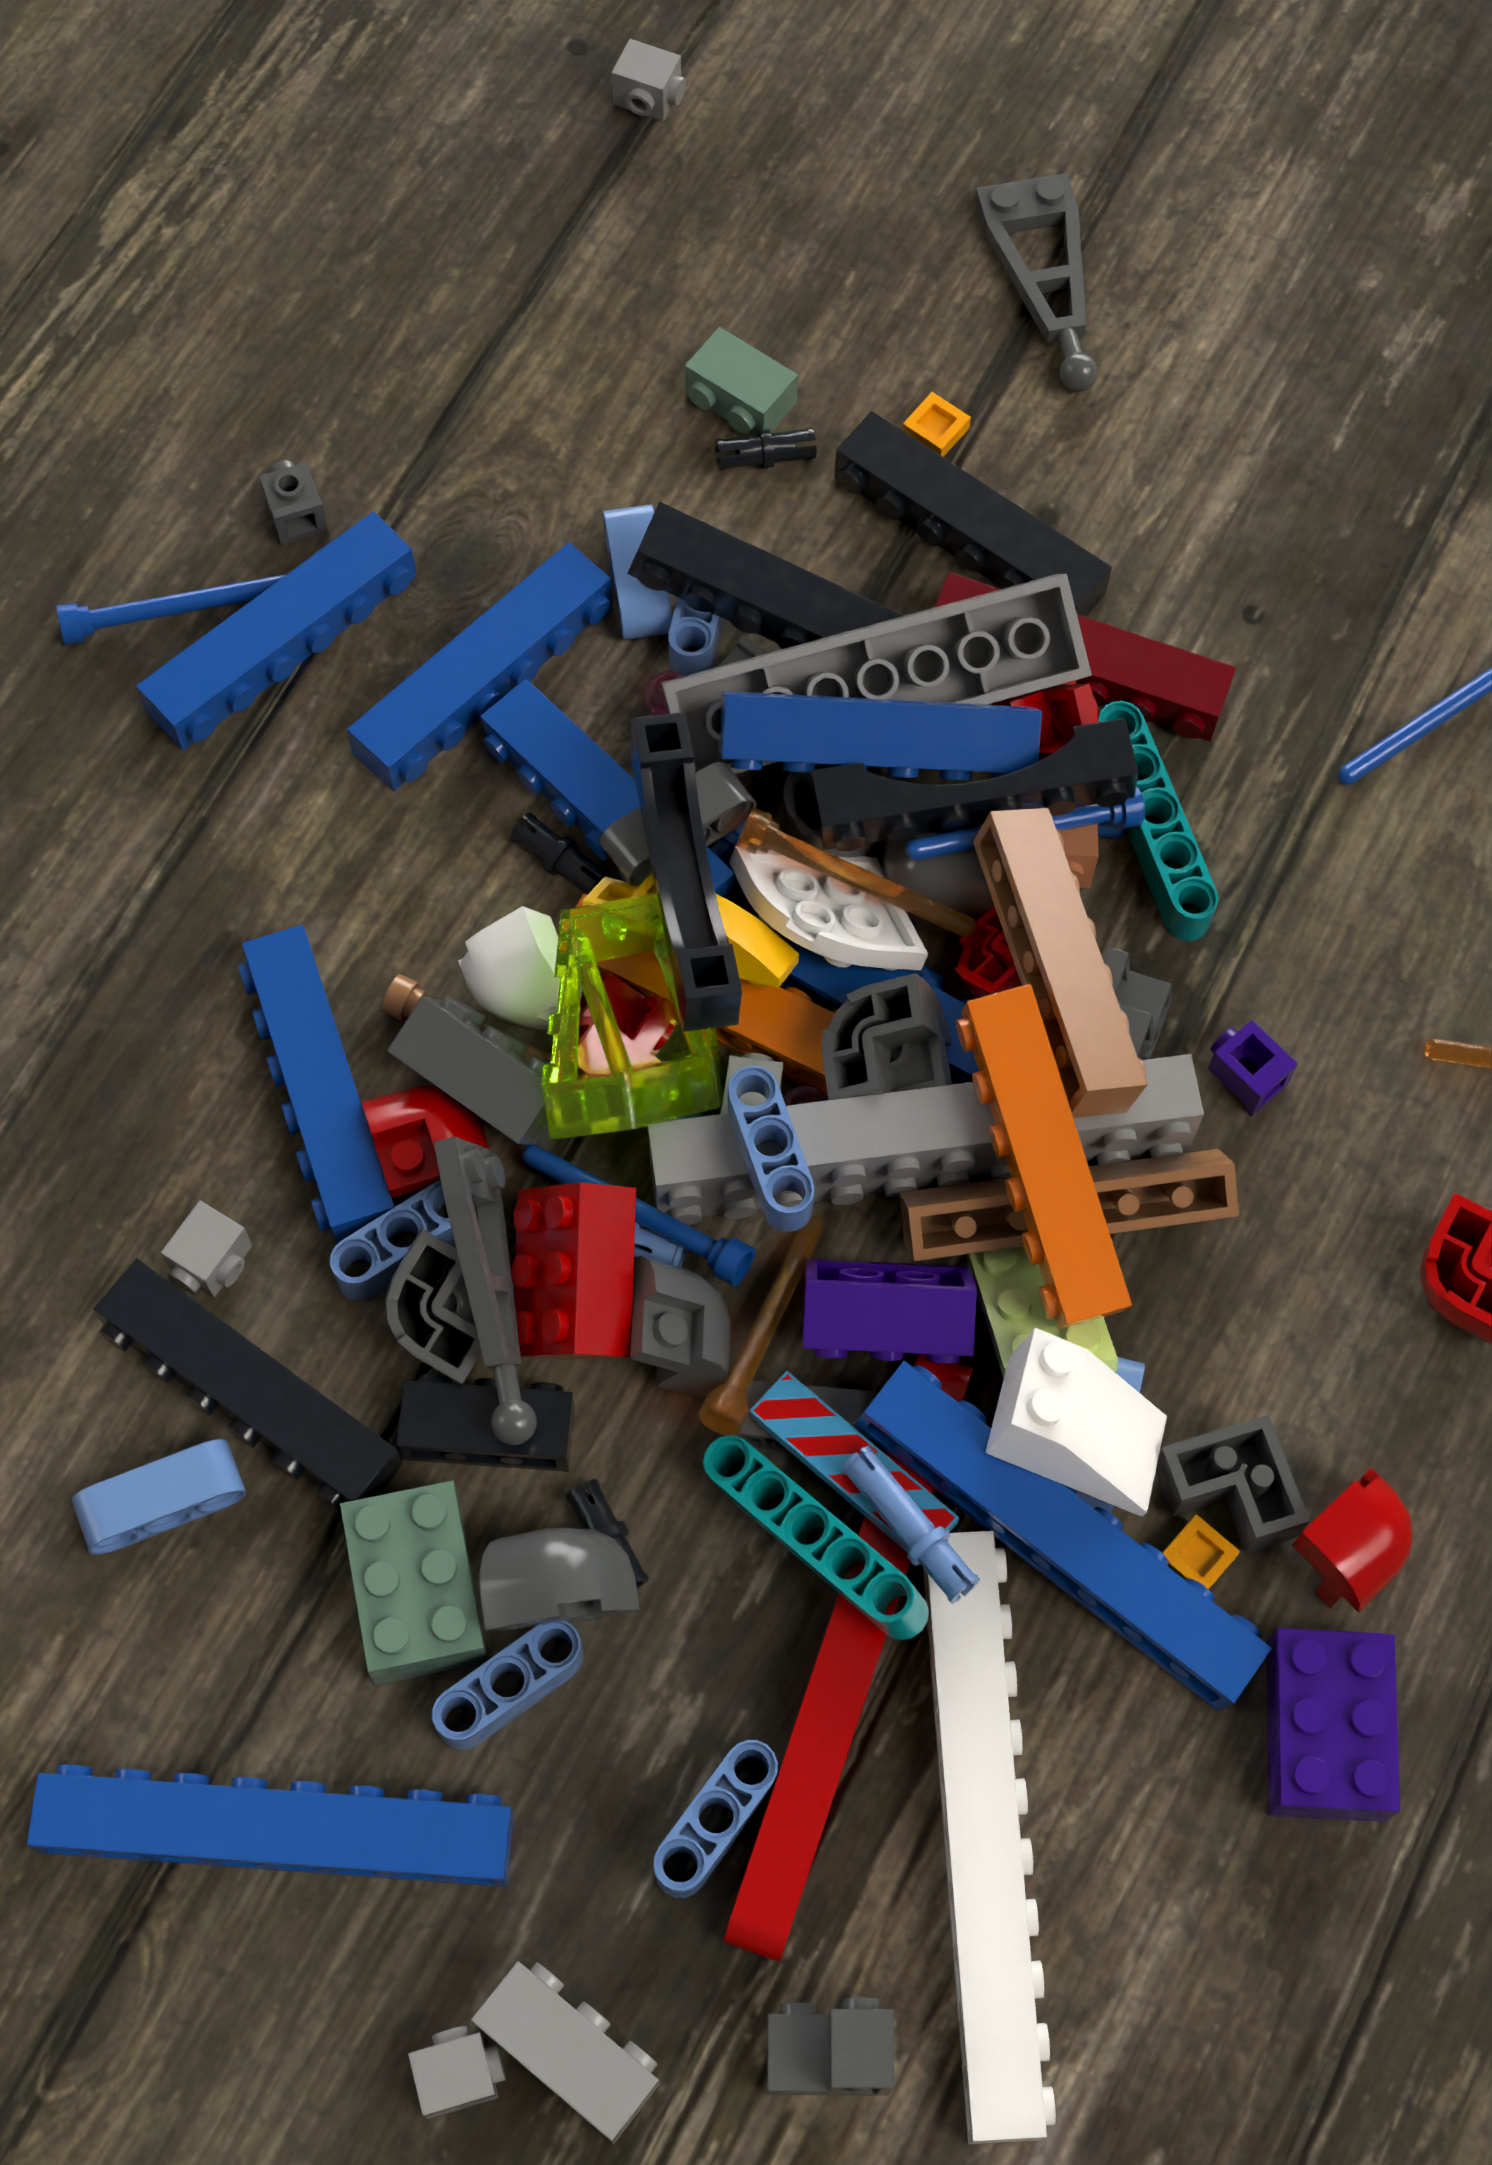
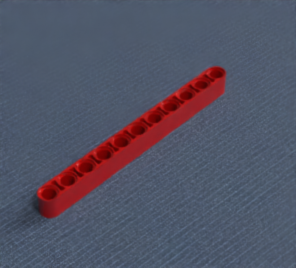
M919 1354L915 1365L922 1366L932 1372L941 1382L942 1386L940 1389L955 1401L964 1400L973 1367L958 1362L935 1363L926 1360V1354ZM886 1451L885 1454L933 1495V1487ZM864 1516L858 1536L906 1576L911 1562L907 1558L908 1553ZM859 1561L852 1564L847 1569L844 1579L850 1580L860 1575L865 1568V1562ZM838 1594L723 1940L726 1944L780 1962L887 1636L840 1594ZM899 1597L889 1602L885 1615L894 1614Z

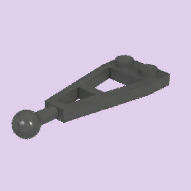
M1067 173L976 188L975 203L987 240L1046 342L1060 343L1064 356L1059 370L1061 382L1067 389L1074 392L1088 390L1097 379L1098 367L1091 356L1082 352L1078 339L1085 336L1086 312L1079 209ZM1063 224L1066 265L1029 271L1008 233ZM1068 289L1070 316L1056 318L1042 293Z
M451 1137L435 1141L434 1145L444 1200L485 1367L493 1368L499 1405L492 1414L491 1427L495 1436L503 1443L519 1445L532 1437L536 1429L537 1418L532 1407L521 1400L516 1366L522 1365L504 1208L500 1188L505 1187V1172L501 1160L497 1155L494 1156L493 1150L458 1137ZM474 1207H477L478 1221H477V1217H476V1213H475V1208H474Z

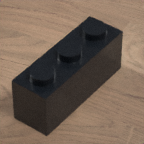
M437 1374L421 1375L419 1381L404 1380L397 1437V1448L402 1460L569 1472L575 1404L573 1392L564 1391L561 1385L549 1382H536L530 1385V1389L519 1388L521 1400L528 1403L536 1414L537 1425L534 1434L529 1440L519 1445H509L500 1441L493 1433L491 1427L492 1414L499 1405L495 1379H477L474 1385L454 1384L451 1378Z

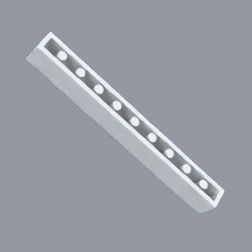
M993 1531L949 1533L948 1543L971 1571L980 1578L979 1583L966 1596L960 1593V1600L952 1604L923 1568L925 1601L929 1610L927 1627L968 2144L1042 2140L1047 2137L1046 2125H1055L1056 2112L1052 2086L1042 2087L1040 2061L1050 2060V2044L1047 2024L1037 2023L1035 1998H1044V1976L1041 1961H1031L1029 1936H1038L1039 1922L1036 1900L1026 1899L1024 1875L1033 1874V1853L1030 1838L1021 1839L1019 1815H1026L1028 1812V1798L1025 1779H1015L1013 1756L1022 1755V1731L1019 1719L1010 1720L1008 1697L1017 1696V1675L1015 1662H1005L1003 1639L1012 1638L1010 1605H1000L998 1583L1007 1581L1006 1554L1004 1548H995Z

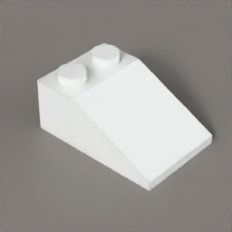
M1034 1328L1009 1357L985 1453L1143 1517L1148 1510L1167 1416L1088 1349Z

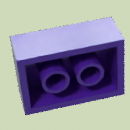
M806 1259L802 1323L803 1348L814 1349V1355L826 1358L847 1356V1350L870 1351L871 1358L885 1361L901 1360L904 1353L926 1354V1360L935 1363H956L960 1361V1356H973L977 1288L971 1267Z
M1278 1628L1266 1642L1272 1648L1266 1656L1269 1816L1374 1822L1388 1821L1400 1812L1395 1634Z

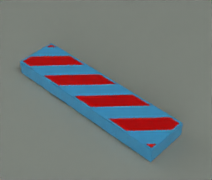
M788 1371L750 1409L749 1417L907 1553L909 1552L908 1548L851 1479L841 1471L843 1464L854 1453L857 1452L860 1457L862 1456L860 1450L863 1447L870 1446L873 1449V1453L936 1528L941 1526L949 1534L958 1524L959 1517Z

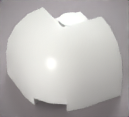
M523 906L465 941L468 952L463 959L458 960L466 985L482 1008L499 1020L529 1029L545 1031L561 1026L562 1022L556 1007L576 1002L581 998L582 991L598 983L591 963L564 954L551 917Z

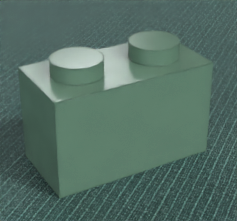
M718 327L685 365V395L689 396L690 400L699 408L704 410L710 409L726 419L735 430L742 434L756 436L758 430L769 429L772 433L797 404L798 374L721 327Z

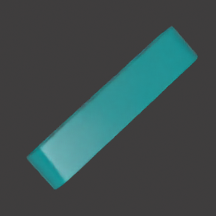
M1124 701L1112 702L1100 711L1098 721L1126 719L1138 772L1145 778V780L1137 781V788L1140 790L1144 800L1145 817H1158L1164 822L1163 824H1153L1144 818L1140 826L1127 829L1128 837L1169 933L1180 940H1197L1203 937L1209 930L1219 900L1217 890L1143 714L1131 703ZM1173 860L1181 864L1183 868H1169L1162 861ZM1181 905H1194L1202 913H1188L1182 909Z
M726 1435L717 1438L709 1445L703 1460L705 1472L734 1504L886 1635L894 1639L906 1640L915 1637L923 1630L929 1615L927 1602L902 1572L744 1439L735 1435ZM745 1461L739 1473L727 1477L731 1466L737 1462ZM784 1494V1499L779 1506L769 1511L765 1510L768 1501L772 1497ZM825 1527L824 1533L818 1541L805 1545V1539L813 1529ZM859 1561L865 1562V1568L860 1575L850 1580L844 1579L847 1569L852 1564ZM907 1596L906 1605L900 1612L894 1615H885L889 1602L894 1598Z

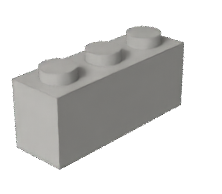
M517 1961L471 2021L614 2144L660 2085L659 2080L651 2074L658 2064L632 2041L629 2040L622 2049L604 2033L611 2024L586 2002L583 2001L575 2009L560 1997L558 1993L564 1987V1984L540 1963L536 1962L532 1969L529 1970Z

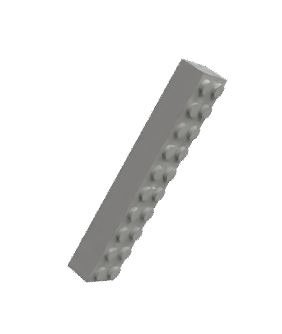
M1191 1054L1142 1060L1146 1068L1147 1086L1127 1113L1073 1118L1088 1166L1189 1152L1204 1116ZM973 1082L786 1106L813 1180L814 1202L831 1200L836 1205H847L862 1200L865 1195L885 1193V1196L889 1198H899V1192L914 1191L919 1188L943 1187L971 1183L972 1181L1012 1177L1006 1157L998 1158L994 1152L989 1135V1126L995 1125L989 1103L985 1105L980 1104ZM728 1113L648 1124L649 1160L657 1209L687 1225L698 1223L704 1216L724 1214V1217L728 1219L745 1218L755 1214L756 1210L761 1209ZM765 1141L756 1148L761 1154L766 1156H777L785 1150L782 1145L774 1141ZM782 1191L774 1197L778 1204L785 1207H794L802 1202L801 1196L792 1191Z

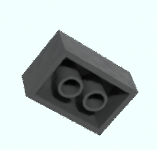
M444 995L442 1000L423 996L387 1051L517 1144L545 1146L580 1094L579 1091L568 1084L572 1075L548 1059L541 1061L534 1056L529 1057L526 1055L525 1052L529 1045L508 1030L502 1028L499 1031L492 1026L482 1024L486 1015L463 999L456 1001L447 995Z

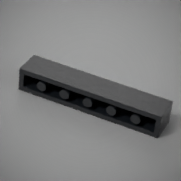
M871 411L836 449L834 478L839 481L844 489L852 494H860L877 505L886 517L903 522L915 530L927 544L944 549L956 557L965 569L982 574L997 584L999 589L1055 574H1067L1076 613L1084 617L1092 611L1106 594L1112 566L875 412Z
M660 501L627 574L637 578L645 587L670 593L685 600L686 604L700 612H711L730 621L735 628L742 632L756 633L777 643L781 649L904 616Z
M138 1258L134 1260L93 1308L104 1325L99 1332L111 1344L123 1352H126L132 1346L146 1357L142 1365L162 1382L168 1384L172 1378L179 1381L189 1389L185 1393V1397L193 1405L209 1416L215 1410L219 1411L232 1421L228 1429L248 1446L254 1448L258 1442L262 1443L275 1453L271 1461L289 1477L297 1481L302 1474L319 1486L315 1494L335 1511L342 1513L340 1503L377 1496L401 1467L402 1461L395 1447Z

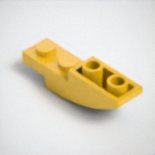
M653 872L638 886L630 885L629 882L604 877L582 900V919L601 923L608 929L628 930L650 936L655 941L666 943ZM716 894L724 929L729 944L733 945L739 978L748 980L756 986L779 988L798 964L799 953L757 917Z

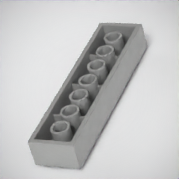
M1055 574L662 682L661 685L669 714L686 713L694 753L695 773L713 763L724 762L736 774L747 770L731 768V759H722L719 755L722 691L991 704L1089 677L1092 674L1067 574ZM762 761V766L778 761Z

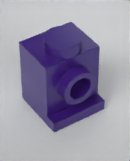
M1251 1020L1238 1032L1233 1027L1229 1028L1213 1043L1210 1051L1214 1054L1208 1069L1246 1105L1244 1110L1252 1117L1289 1084L1298 1063L1260 1026ZM1243 1065L1249 1066L1254 1074L1252 1075Z

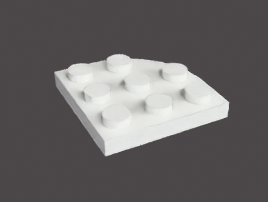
M735 846L729 863L747 900L759 914L758 919L772 930L778 931L794 943L822 955L826 961L837 967H849L853 964L890 971L897 969H922L928 952L895 891L888 884L883 869L876 857H836L819 852Z

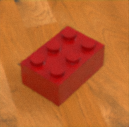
M580 1182L518 1190L517 1204L514 1209L516 1255L512 1265V1280L515 1284L514 1302L521 1357L550 1359L630 1357L636 1188Z

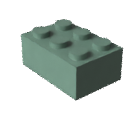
M454 1481L340 1503L367 1669L375 1686L487 1662L488 1656L461 1506Z

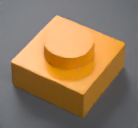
M931 392L903 423L902 431L944 457L970 428L971 417Z
M1196 1514L1166 1548L1163 1554L1169 1561L1167 1566L1184 1580L1187 1578L1196 1580L1210 1589L1241 1551Z

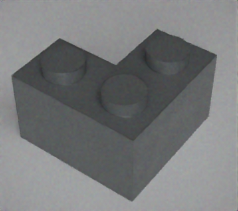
M1269 1415L1164 1446L1159 1452L1155 1472L1172 1517L1225 1501L1245 1554L1298 1538L1310 1522Z
M865 1997L842 1999V2004H840V2009H831L829 2014H816V2004L781 2003L780 2014H768L767 2095L888 2096L894 2089L893 2009H879V1999Z

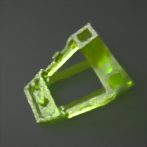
M656 893L561 910L554 977L560 978L557 1012L550 1013L548 1034L554 1035L551 1064H544L542 1078L550 1139L636 1129L719 1108L723 1102L725 1085L716 1028L685 1031L683 1035L689 1050L672 1053V1060L632 1069L596 964L597 961L653 950L658 959L683 1032ZM580 985L611 1074H583L577 1076Z

